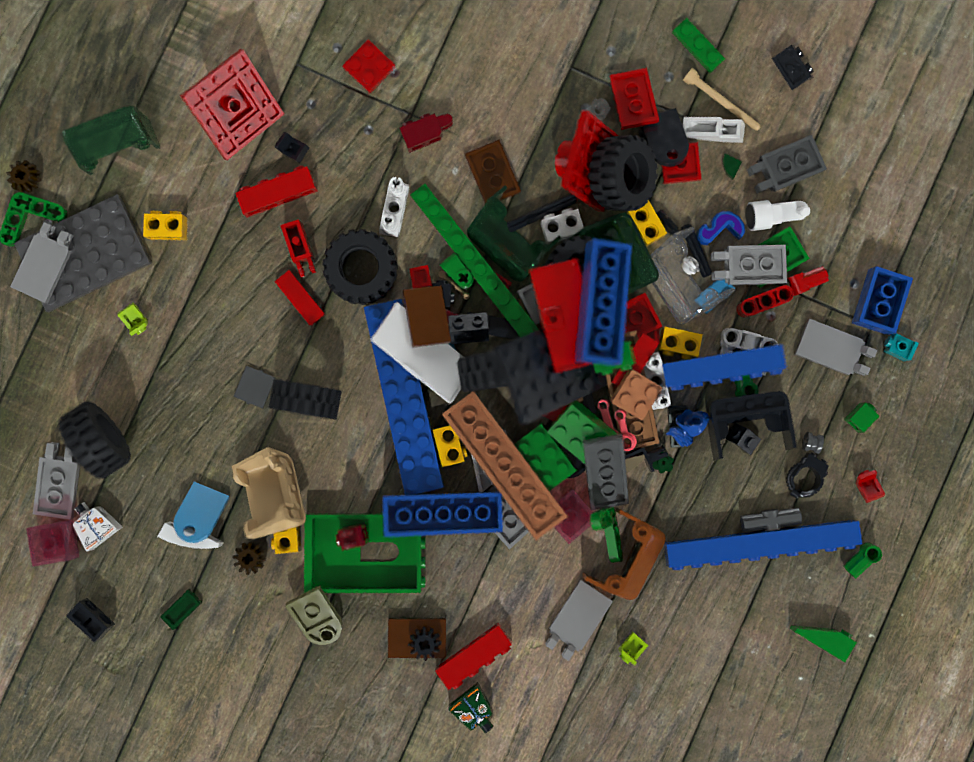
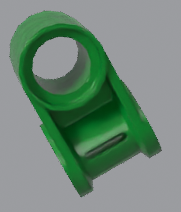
M454 252L440 264L441 268L459 287L468 289L473 285V276ZM460 277H467L468 282H461L462 279Z

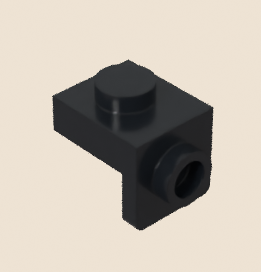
M283 132L275 145V148L284 156L299 164L310 148L287 132Z
M436 280V283H432V287H442L445 309H450L451 304L455 302V293H451L452 285L448 284V281Z
M737 423L726 437L729 442L735 444L749 455L753 453L761 441L748 428Z

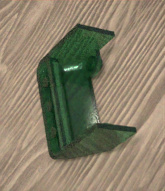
M125 106L68 128L61 133L63 141L78 167L89 175L94 174L92 170L99 163L98 159L131 146L139 148V150L148 149L151 144L156 149L161 148L151 121L135 106Z
M504 186L487 200L468 227L467 235L475 245L513 280L522 282L530 274L529 270L535 269L560 241L561 237H556L549 245L542 240H536L529 244L517 231L509 232L507 222L504 220L507 216V208L500 201V198L508 188Z
M625 212L586 226L569 238L572 239L574 236H580V238L590 236V240L597 238L603 241L632 245L627 296L654 283L659 278L658 269L633 219Z

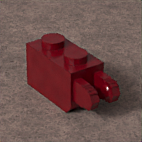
M428 113L422 115L417 121L413 122L411 120L403 123L402 127H400V132L408 152L411 153L441 141L442 131L452 127L453 117L448 113L436 117L435 113L432 115Z
M366 523L347 526L338 530L336 535L337 545L341 546L342 550L366 545L369 542Z

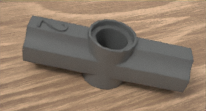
M798 507L783 510L770 509L761 511V513L740 516V523L744 533L759 530L773 531L779 530L781 527L802 524V515Z

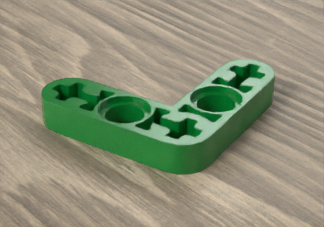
M21 192L15 193L10 200L0 230V242L6 246H15L14 243L20 240L29 213L54 222H60L67 218V210L59 204ZM23 199L29 202L30 204L29 206L25 204L18 203V200ZM43 203V211L36 212V204ZM49 209L54 211L59 210L61 212V215L56 216L50 213ZM13 215H18L20 220L17 224L13 225L11 218ZM8 227L15 228L16 231L8 229ZM6 235H11L13 237L12 240L6 239Z
M614 507L602 508L591 513L592 529H604L610 562H622L623 551Z

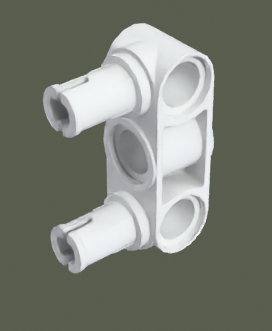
M393 177L389 182L379 234L399 237L409 184L403 183L399 177L398 179ZM392 206L399 207L397 212L389 211Z
M726 328L721 333L720 346L722 348L720 355L732 353L736 347L746 351L764 348V344L768 341L771 342L772 346H776L778 343L776 340L761 336L760 334ZM732 331L735 334V339L728 342L726 335Z
M659 352L653 353L644 366L646 378L649 380L657 376L659 378L658 385L663 387L652 405V409L656 410L671 406V401L665 384Z

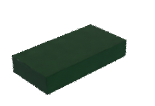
M188 589L160 618L172 630H175L203 602Z

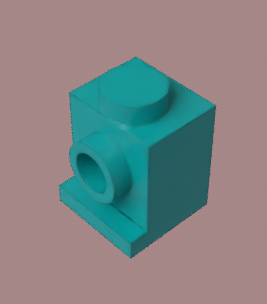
M896 333L887 337L883 352L902 361H910L919 343ZM900 343L903 344L902 349L899 348Z

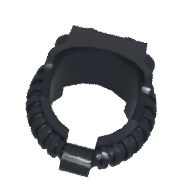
M811 452L806 453L800 463L794 464L786 475L787 487L790 490L789 494L795 498H798V496L806 498L817 494V491L819 492L824 484L823 477L828 475L827 469L829 466L825 460H819L816 458L817 455ZM802 468H809L816 477L814 485L808 491L799 492L795 489L794 477L798 475Z

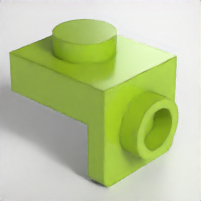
M134 302L117 313L118 317L129 329L131 336L134 334L139 335L147 329L148 320Z
M632 632L618 648L621 653L619 657L627 664L631 662L635 665L637 658L648 647V644Z

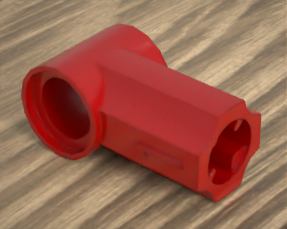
M822 266L806 273L802 272L787 278V281L794 291V296L809 291L810 288L828 282L829 275Z

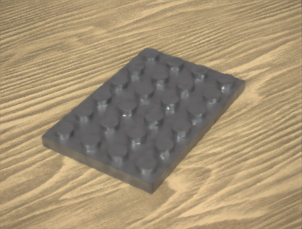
M117 194L52 225L56 227L51 238L52 240L57 241L61 230L73 235L68 249L72 252L49 302L44 303L41 301L46 312H51L152 264L120 195ZM37 233L14 243L21 260H23L33 236Z

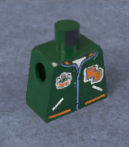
M478 682L448 706V710L471 731L478 725L484 733L489 732L494 727L488 719L493 714L492 707Z

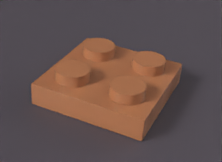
M629 369L609 401L643 421L663 387L633 369Z

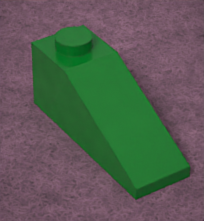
M794 625L790 627L795 633L843 662H846L857 643L851 639L853 635L843 629L839 632L830 628Z

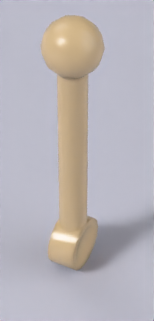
M439 271L438 275L440 278L448 281L449 284L462 294L463 299H469L470 295L468 292H464L448 278L445 271Z

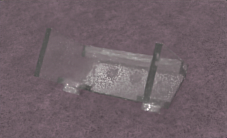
M694 227L674 233L643 262L644 272L675 320L680 324L692 321L717 306L736 291L733 287L720 294L713 288H708L702 292L693 277L683 270L681 263L688 255V247L683 240L695 230Z

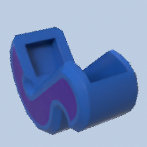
M722 211L711 219L709 227L707 224H703L696 232V236L701 245H708L726 227L736 239L740 240L745 233V225L738 215L731 211Z

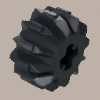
M423 626L422 633L418 628L415 629L416 635L411 634L410 639L413 641L408 643L409 647H414L410 653L418 652L416 659L423 655L424 661H427L428 654L432 659L435 658L434 652L439 653L440 649L437 646L442 644V641L436 640L439 637V633L432 635L433 628L426 632V626ZM428 640V645L422 647V642Z

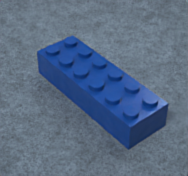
M593 239L586 244L576 362L616 366L622 363L632 245Z
M783 344L662 364L665 384L667 388L671 387V391L684 389V385L689 384L691 388L703 386V382L710 381L711 385L723 383L722 379L730 378L731 382L742 380V376L750 375V379L762 377V373L770 372V375L782 374V370L786 369Z
M500 492L382 496L383 536L503 532L502 494Z

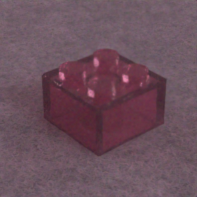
M572 488L556 501L568 517L554 527L568 544L573 542L591 526L590 516L593 513Z
M73 519L26 528L32 567L79 558Z

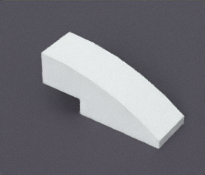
M684 117L683 129L687 138L743 143L745 123L742 119Z
M171 521L163 525L157 536L170 543L190 548H218L224 543L212 535L198 543L185 542L177 536L174 523ZM186 528L184 530L186 536H191L195 533L193 528Z

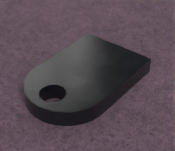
M674 108L658 113L659 123L641 126L645 140L651 146V151L655 154V162L665 167H673L682 163L687 157L689 150L688 139L678 112ZM675 153L677 158L669 159L667 154Z

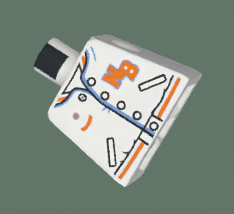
M83 502L75 508V511L81 518L73 523V527L87 552L94 550L122 528L101 506L90 510L86 503Z

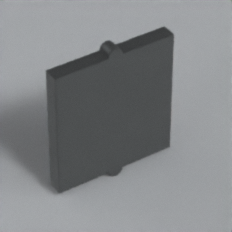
M246 366L233 397L245 401L248 405L253 404L263 409L272 389L273 380L276 378L263 373V370L258 371Z

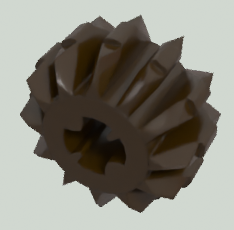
M27 160L23 162L16 161V166L10 165L12 171L6 172L7 175L11 176L7 179L8 183L12 184L11 188L21 193H25V191L32 192V187L38 188L36 183L42 181L38 177L41 172L37 169V166L33 163L30 164Z
M250 541L248 546L246 543H242L241 548L235 549L239 555H233V559L238 560V562L234 563V566H241L239 568L240 573L245 570L246 575H249L252 570L256 574L258 568L262 569L264 567L261 562L266 561L267 558L261 556V554L265 553V550H258L261 546L260 544L254 547L253 541ZM251 554L250 557L253 556V560L248 562L249 559H246V556Z

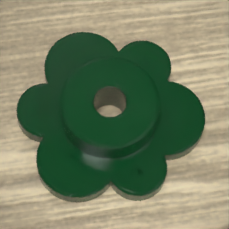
M668 454V457L653 462L652 466L659 473L670 472L673 469L671 464L673 458L669 457Z

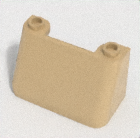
M267 447L232 466L234 481L246 487L252 519L247 520L244 524V532L247 538L256 539L300 526L306 522L294 463L288 454Z

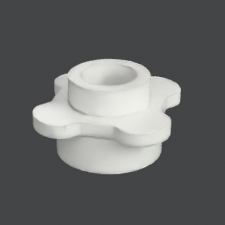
M688 256L683 259L681 266L688 275L700 271L699 263L695 258Z

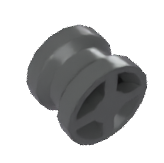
M806 432L802 449L804 451L812 450L814 453L819 454L823 448L824 436H815L811 432Z

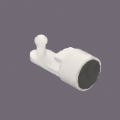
M769 200L749 202L746 207V222L751 231L771 229L774 224L804 219L810 214V208L803 201L771 204Z

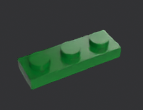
M688 18L672 31V34L709 73L713 72L724 62L725 58Z

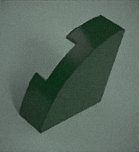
M725 153L722 158L723 168L726 175L733 180L742 161Z

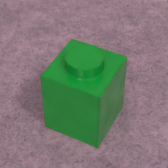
M859 403L844 420L857 433H864L879 418V415L876 413L877 409L872 404Z

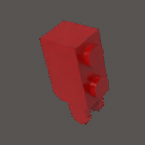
M297 219L280 225L291 259L296 264L300 277L305 276L301 263L307 261L312 274L316 273L313 262L314 256L302 222Z

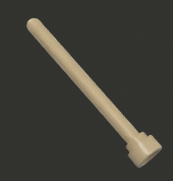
M691 68L683 79L688 85L695 84L739 119H742L752 129H760L758 122L702 81L697 74L698 72Z

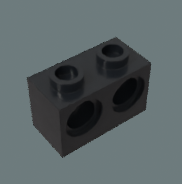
M88 598L79 601L66 615L93 642L102 639L115 625Z

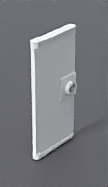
M398 302L394 303L390 312L370 340L400 363L413 376L421 380L441 398L451 404L461 390L457 362L463 356L449 344L412 348L406 310Z

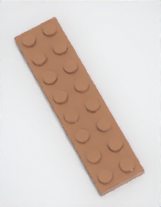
M474 391L442 414L535 541L568 517Z

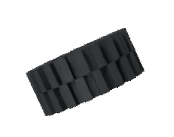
M274 379L268 408L337 420L342 391Z

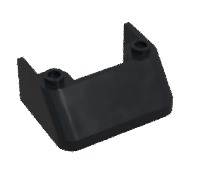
M782 391L718 399L710 406L709 437L713 461L723 459L720 440L727 437L729 431L728 424L765 419V425L769 431L782 432L785 450L797 448L789 399Z

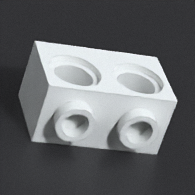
M573 208L565 209L562 211V214L556 216L554 213L544 216L540 223L547 245L582 235L585 231L579 210H573ZM572 218L575 220L576 225L570 227L566 224V220ZM549 224H555L558 227V230L556 232H550L547 226Z

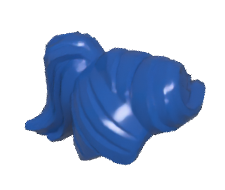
M686 409L681 415L676 417V423L679 428H670L666 435L674 437L681 447H688L693 443V438L704 431L710 416L704 411L692 412Z

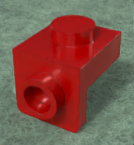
M428 265L409 268L413 289L432 287Z
M876 470L861 472L855 483L866 503L885 496V492L876 478Z

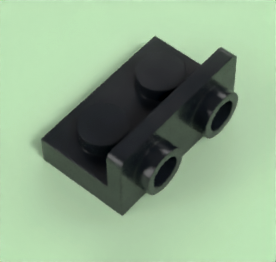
M790 45L774 56L772 60L793 91L806 81L813 79L812 73L814 70L809 62L804 63L802 59L804 54L801 49Z
M487 313L452 315L448 317L451 344L489 341Z

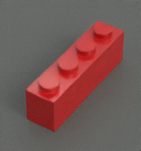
M298 166L290 173L286 174V172L277 174L274 179L260 180L257 182V185L252 187L244 186L235 194L243 215L248 218L318 192L309 168L307 166Z
M498 622L435 668V672L448 690L451 688L457 689L464 683L462 680L468 676L470 678L475 676L479 672L478 669L483 665L487 667L495 661L494 657L499 654H506L511 649L512 641Z

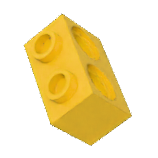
M649 200L639 210L628 211L626 214V221L629 227L634 228L637 233L635 237L640 245L643 244L644 247L656 242L667 234ZM636 213H643L645 220L639 221L636 218ZM645 230H653L654 237L646 236Z
M150 211V214L144 213L143 237L149 240H187V217L179 211H170L169 214H162L161 211ZM155 221H159V227L157 229H153V223ZM178 221V227L172 230V223Z
M663 327L658 351H663L662 355L665 356L681 355V359L685 360L697 358L703 334ZM668 337L673 338L675 341V345L672 348L666 344ZM686 341H690L693 344L692 351L685 349Z
M451 426L434 429L433 433L442 467L465 462L464 457H468L466 448L461 446L460 438ZM446 430L453 432L454 438L452 441L444 440L443 433ZM450 449L458 451L459 456L456 460H451L448 457Z
M300 526L273 533L274 538H271L272 550L275 549V554L299 552L302 550ZM283 537L288 538L290 540L289 547H284L282 545L281 541Z

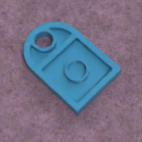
M193 482L174 517V529L177 536L188 543H198L208 538L228 503L229 496ZM186 528H193L195 533L191 536H186L184 530Z

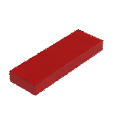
M290 270L274 281L309 326H312L326 315Z
M643 332L633 346L636 364L632 365V369L639 374L659 345V342ZM619 368L611 382L619 386L628 370L621 371Z

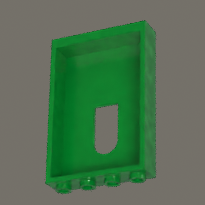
M382 513L305 514L304 593L318 586L321 587L324 593H421L422 588H425L426 577L422 576V568L426 567V557H422V549L426 548V537H422V535L384 537ZM366 523L369 542L394 543L399 549V555L393 561H361V546L342 550L341 546L337 545L336 535L338 530L343 527Z

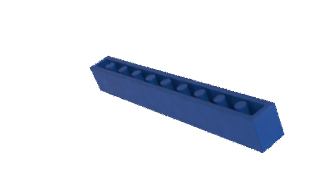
M845 520L787 527L773 531L763 530L665 542L664 550L666 566L672 568V570H682L684 566L691 565V568H700L705 563H710L711 566L722 565V561L740 563L741 559L746 558L749 561L760 560V557L767 556L768 559L779 558V554L797 556L799 555L798 552L806 551V554H815L820 549H825L826 552L837 551V547L855 549L856 545L862 544L859 521Z

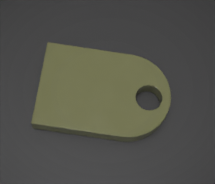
M320 586L286 602V609L310 642L317 645H328L338 639L342 629L341 618ZM330 631L332 636H324L322 632Z

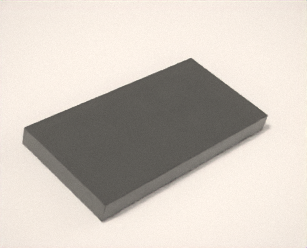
M622 434L584 440L583 449L590 509L596 510L629 504Z

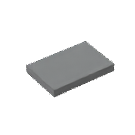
M494 485V486H493L491 489H489L487 492H499V491H498V489H497V488L495 487V485ZM502 496L503 532L494 533L510 550L529 531Z

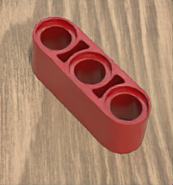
M783 285L753 296L737 305V313L739 316L747 318L791 301L794 291L790 286ZM780 290L786 293L785 300L780 298ZM762 297L768 299V306H764L761 303ZM745 303L750 305V313L744 311L743 306Z

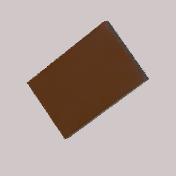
M500 140L464 154L486 207L521 193Z
M433 286L403 290L412 348L450 343L451 338L442 287Z
M388 618V658H416L418 652L411 654L410 651L414 647H409L408 643L413 641L410 639V635H416L415 629L418 628L422 633L423 626H426V632L433 628L432 635L439 633V637L436 640L442 641V644L437 646L440 652H434L435 658H446V618ZM428 640L422 642L421 646L425 647L428 645Z

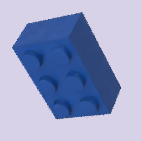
M877 266L868 269L852 324L886 335L895 334L913 278Z

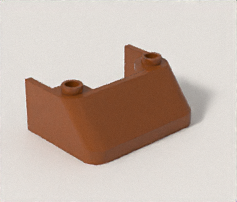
M616 508V512L635 521L632 535L637 541L641 542V545L624 578L613 574L603 583L586 573H583L582 577L584 580L613 595L633 600L639 595L666 541V537L661 530Z

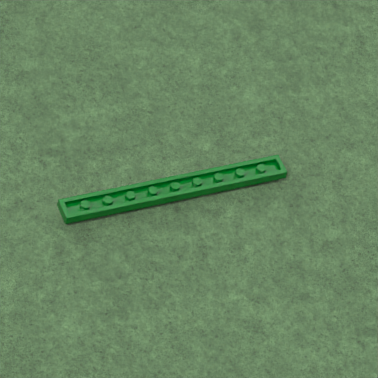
M423 184L410 194L517 334L522 337L539 330L427 185Z

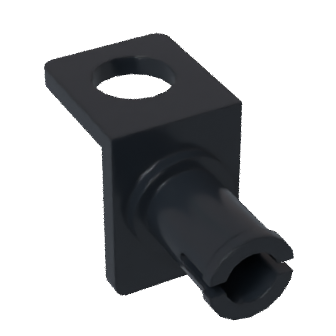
M663 445L649 452L645 451L644 447L625 454V459L641 452L645 456L644 461L648 470L654 472L653 462L668 457L667 452H662L666 450Z

